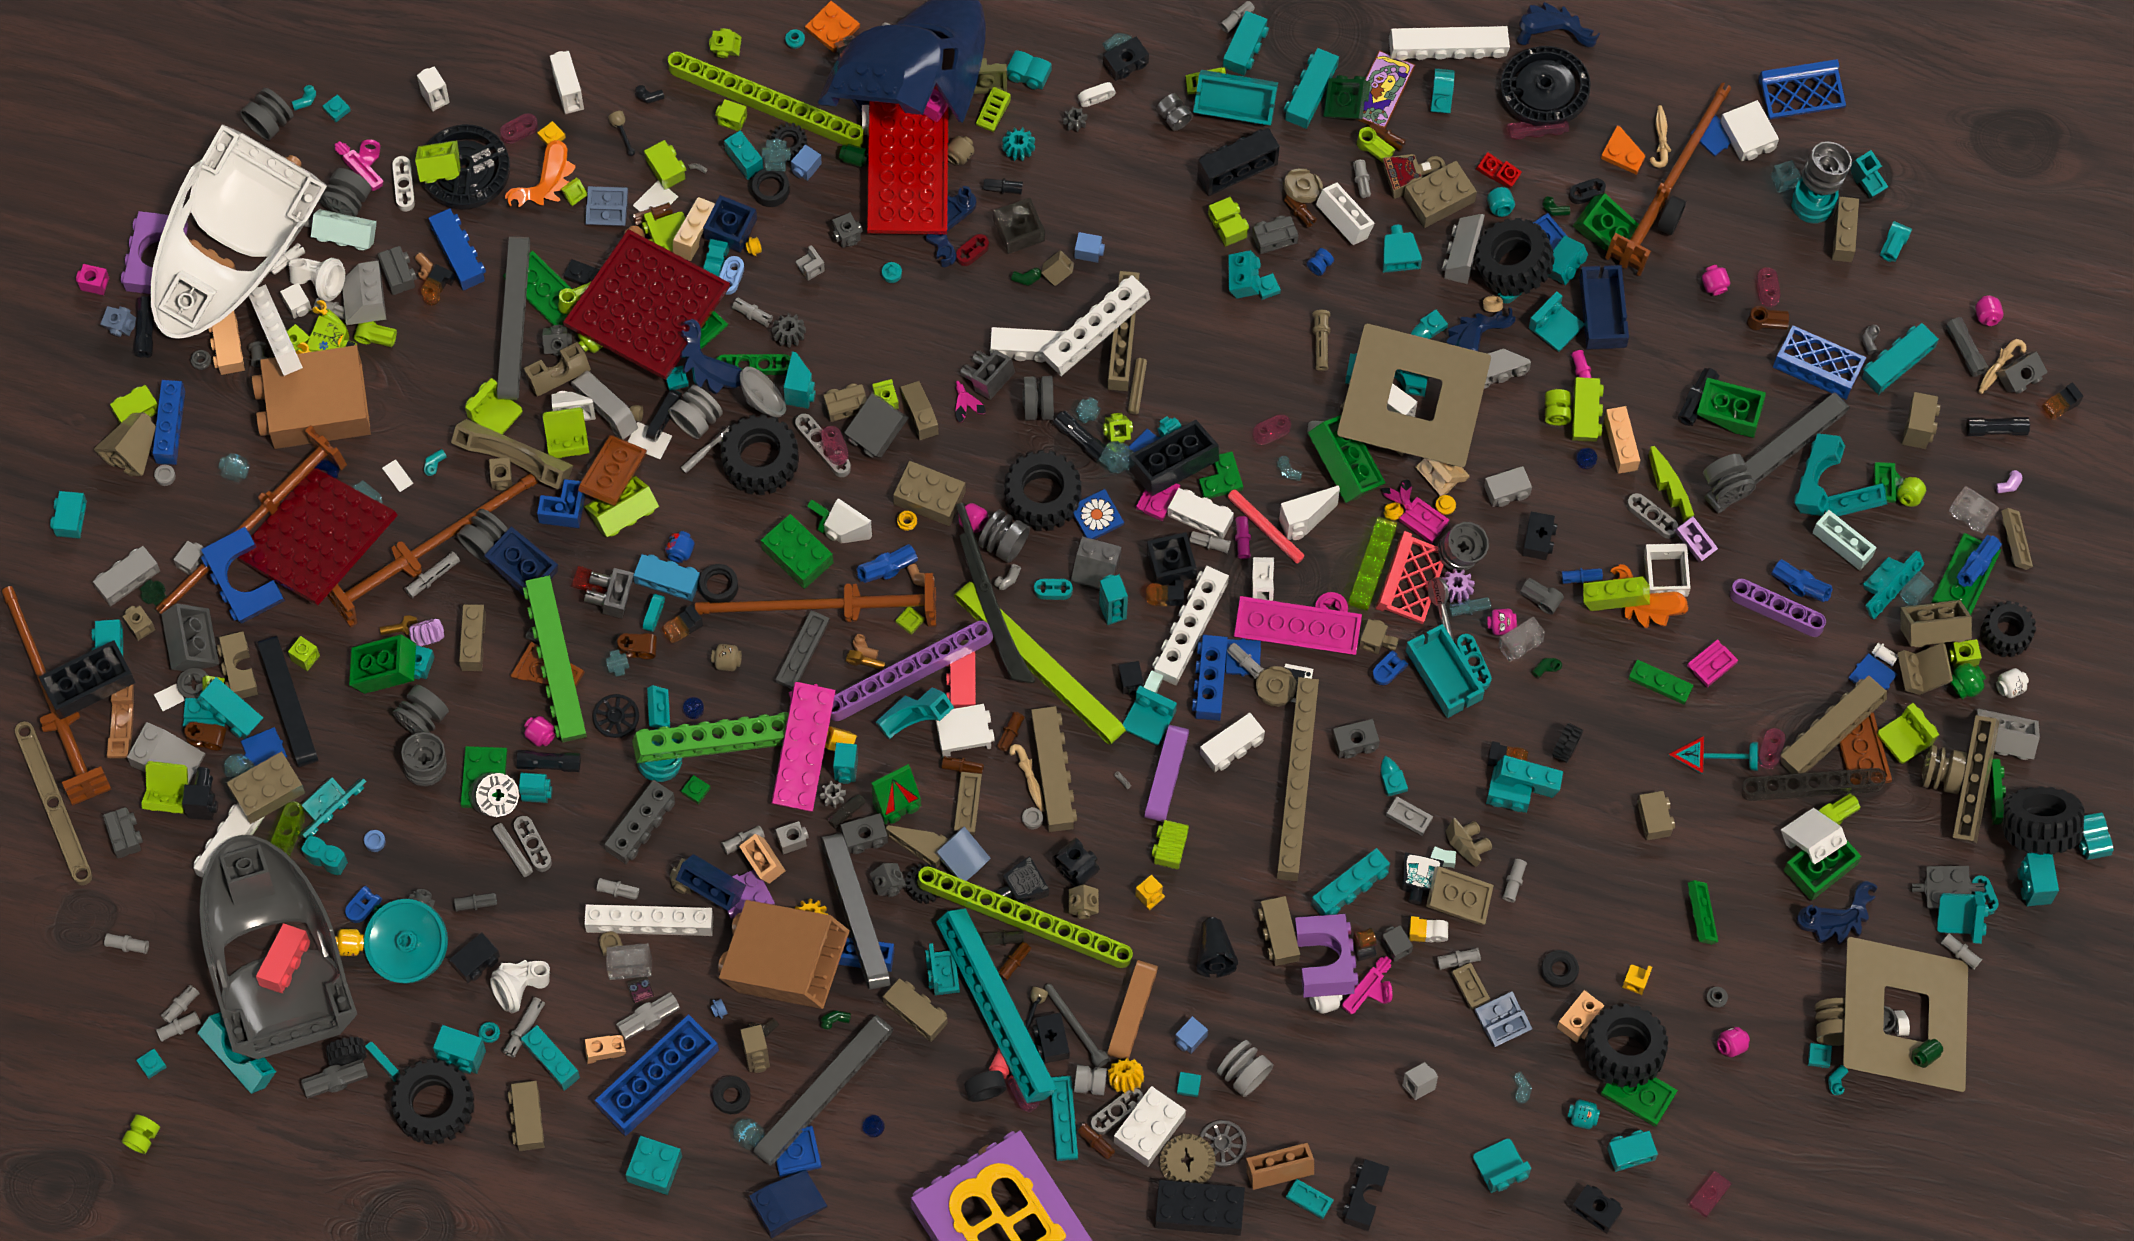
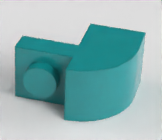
M1435 69L1431 104L1432 112L1451 113L1454 70Z
M1872 150L1857 158L1851 165V173L1855 182L1862 185L1870 199L1888 188V185L1878 172L1882 165Z

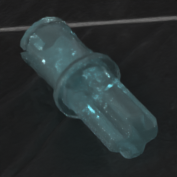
M1488 597L1471 601L1467 599L1465 602L1450 604L1452 617L1469 613L1473 615V612L1491 608V601Z

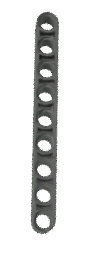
M509 236L497 386L498 399H519L530 237Z
M1833 393L1745 462L1747 466L1746 472H1749L1755 484H1758L1816 438L1817 433L1821 434L1849 410L1850 406L1837 393ZM1712 489L1704 497L1717 513H1721L1731 505H1718L1715 496L1712 494Z
M842 833L821 837L822 849L848 929L850 930L849 933L867 988L872 990L890 986L888 970Z
M878 1015L874 1016L764 1136L753 1152L768 1165L774 1164L803 1132L802 1129L808 1127L893 1032V1027Z

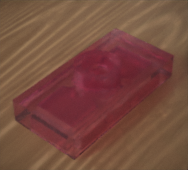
M1714 1171L1689 1205L1704 1217H1707L1732 1183Z

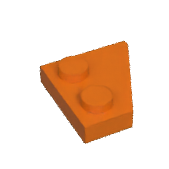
M1617 125L1602 153L1601 159L1637 175L1645 160V154L1625 131Z

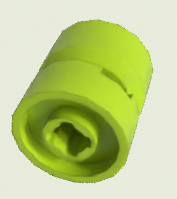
M1562 389L1547 391L1545 393V406L1547 407L1545 409V422L1554 426L1570 423L1571 393Z
M135 1115L130 1124L132 1129L127 1130L121 1142L138 1153L146 1154L151 1145L150 1139L155 1138L160 1126L144 1116Z

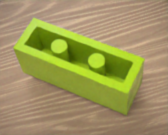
M1575 378L1572 441L1596 442L1598 436L1602 435V424H1599V416H1602L1603 404H1599V398L1603 397L1604 386L1600 384L1599 378Z
M1643 576L1584 583V603L1590 611L1649 605L1650 585Z

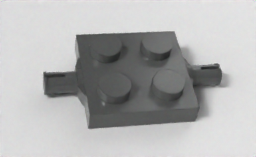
M1927 866L1925 884L1912 883V892H1925L1927 909H1939L1940 895L1943 893L1971 894L1972 891L1984 892V883H1971L1969 866Z

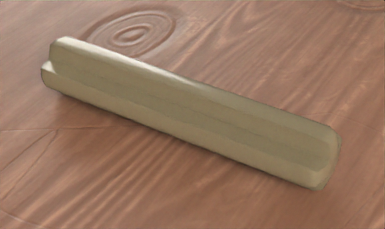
M1144 358L1136 359L1128 413L1136 415L1139 413L1147 360Z

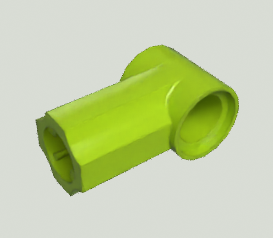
M1364 127L1360 130L1357 138V146L1360 150L1368 151L1381 162H1383V158L1393 155L1395 149L1378 137L1374 129ZM1368 137L1370 141H1365L1362 138Z
M590 283L575 289L565 288L561 290L558 302L560 312L569 314Z
M374 321L359 323L354 339L362 344H371L372 342L392 347L396 341L397 330L377 325Z
M1850 793L1834 804L1829 803L1825 805L1819 812L1840 825L1845 818L1860 810L1861 807L1857 798Z

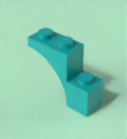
M932 687L918 700L905 695L879 718L876 724L885 737L890 739L899 731L914 723L924 720H942L954 709V706L944 692Z

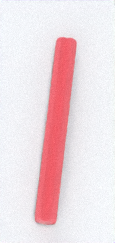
M1234 489L1228 494V499L1295 563L1298 564L1303 560L1304 554L1237 490Z

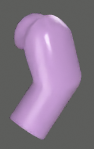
M2017 470L2010 472L2011 476L2007 482L1996 484V492L2005 493L2017 490L2022 482V474Z

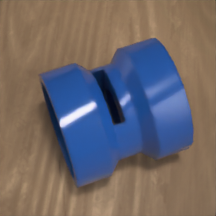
M1319 248L1315 253V257L1307 261V267L1314 274L1321 276L1326 271V267L1331 266L1334 262V258L1327 250Z

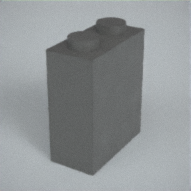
M872 393L845 431V434L849 436L848 440L856 446L859 444L865 448L864 452L870 457H882L908 420V417L880 396Z

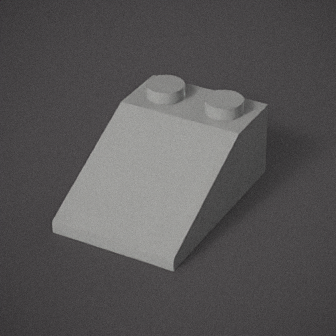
M146 722L127 758L132 767L146 772L145 766L148 761L185 765L188 768L189 785L205 753L170 732Z

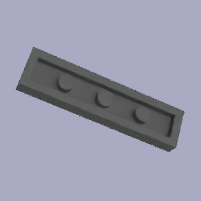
M812 610L810 611L776 678V683L793 690L794 682L800 681L830 622V618Z

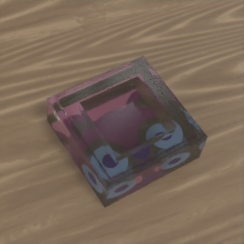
M647 975L627 982L634 1003L654 996Z

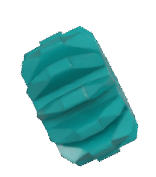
M1014 127L1013 133L1007 131L1006 137L1002 139L1003 151L1006 152L1007 158L1013 156L1014 161L1017 157H1020L1022 161L1024 156L1030 158L1031 152L1035 150V138L1031 137L1030 131L1024 132L1023 127L1020 131H1017Z

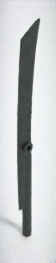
M959 503L956 507L965 533L960 535L961 543L982 609L993 633L998 651L1011 680L1034 683L1035 679L1022 659L1000 611L964 503Z

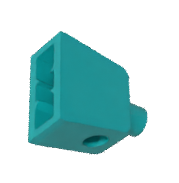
M1402 225L1391 226V234L1385 235L1383 273L1421 269L1422 257L1413 233H1403Z

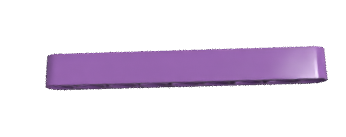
M977 621L836 694L832 709L836 706H840V708L835 712H831L830 718L834 721H841L988 645L993 639V633L988 623ZM983 630H986V631H987V632H986L984 635H982V636H979V635H978L980 631H983ZM968 640L965 645H960L961 641ZM946 649L950 650L949 653L945 655L941 654ZM926 659H932L930 663L923 664ZM913 668L911 673L905 674L907 669ZM895 678L892 683H886L888 679ZM876 687L874 692L868 693L869 689ZM853 697H858L855 702H850Z

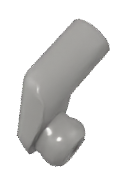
M1012 564L1008 575L1004 579L1001 576L996 578L994 585L999 590L1007 589L1016 582L1021 567Z

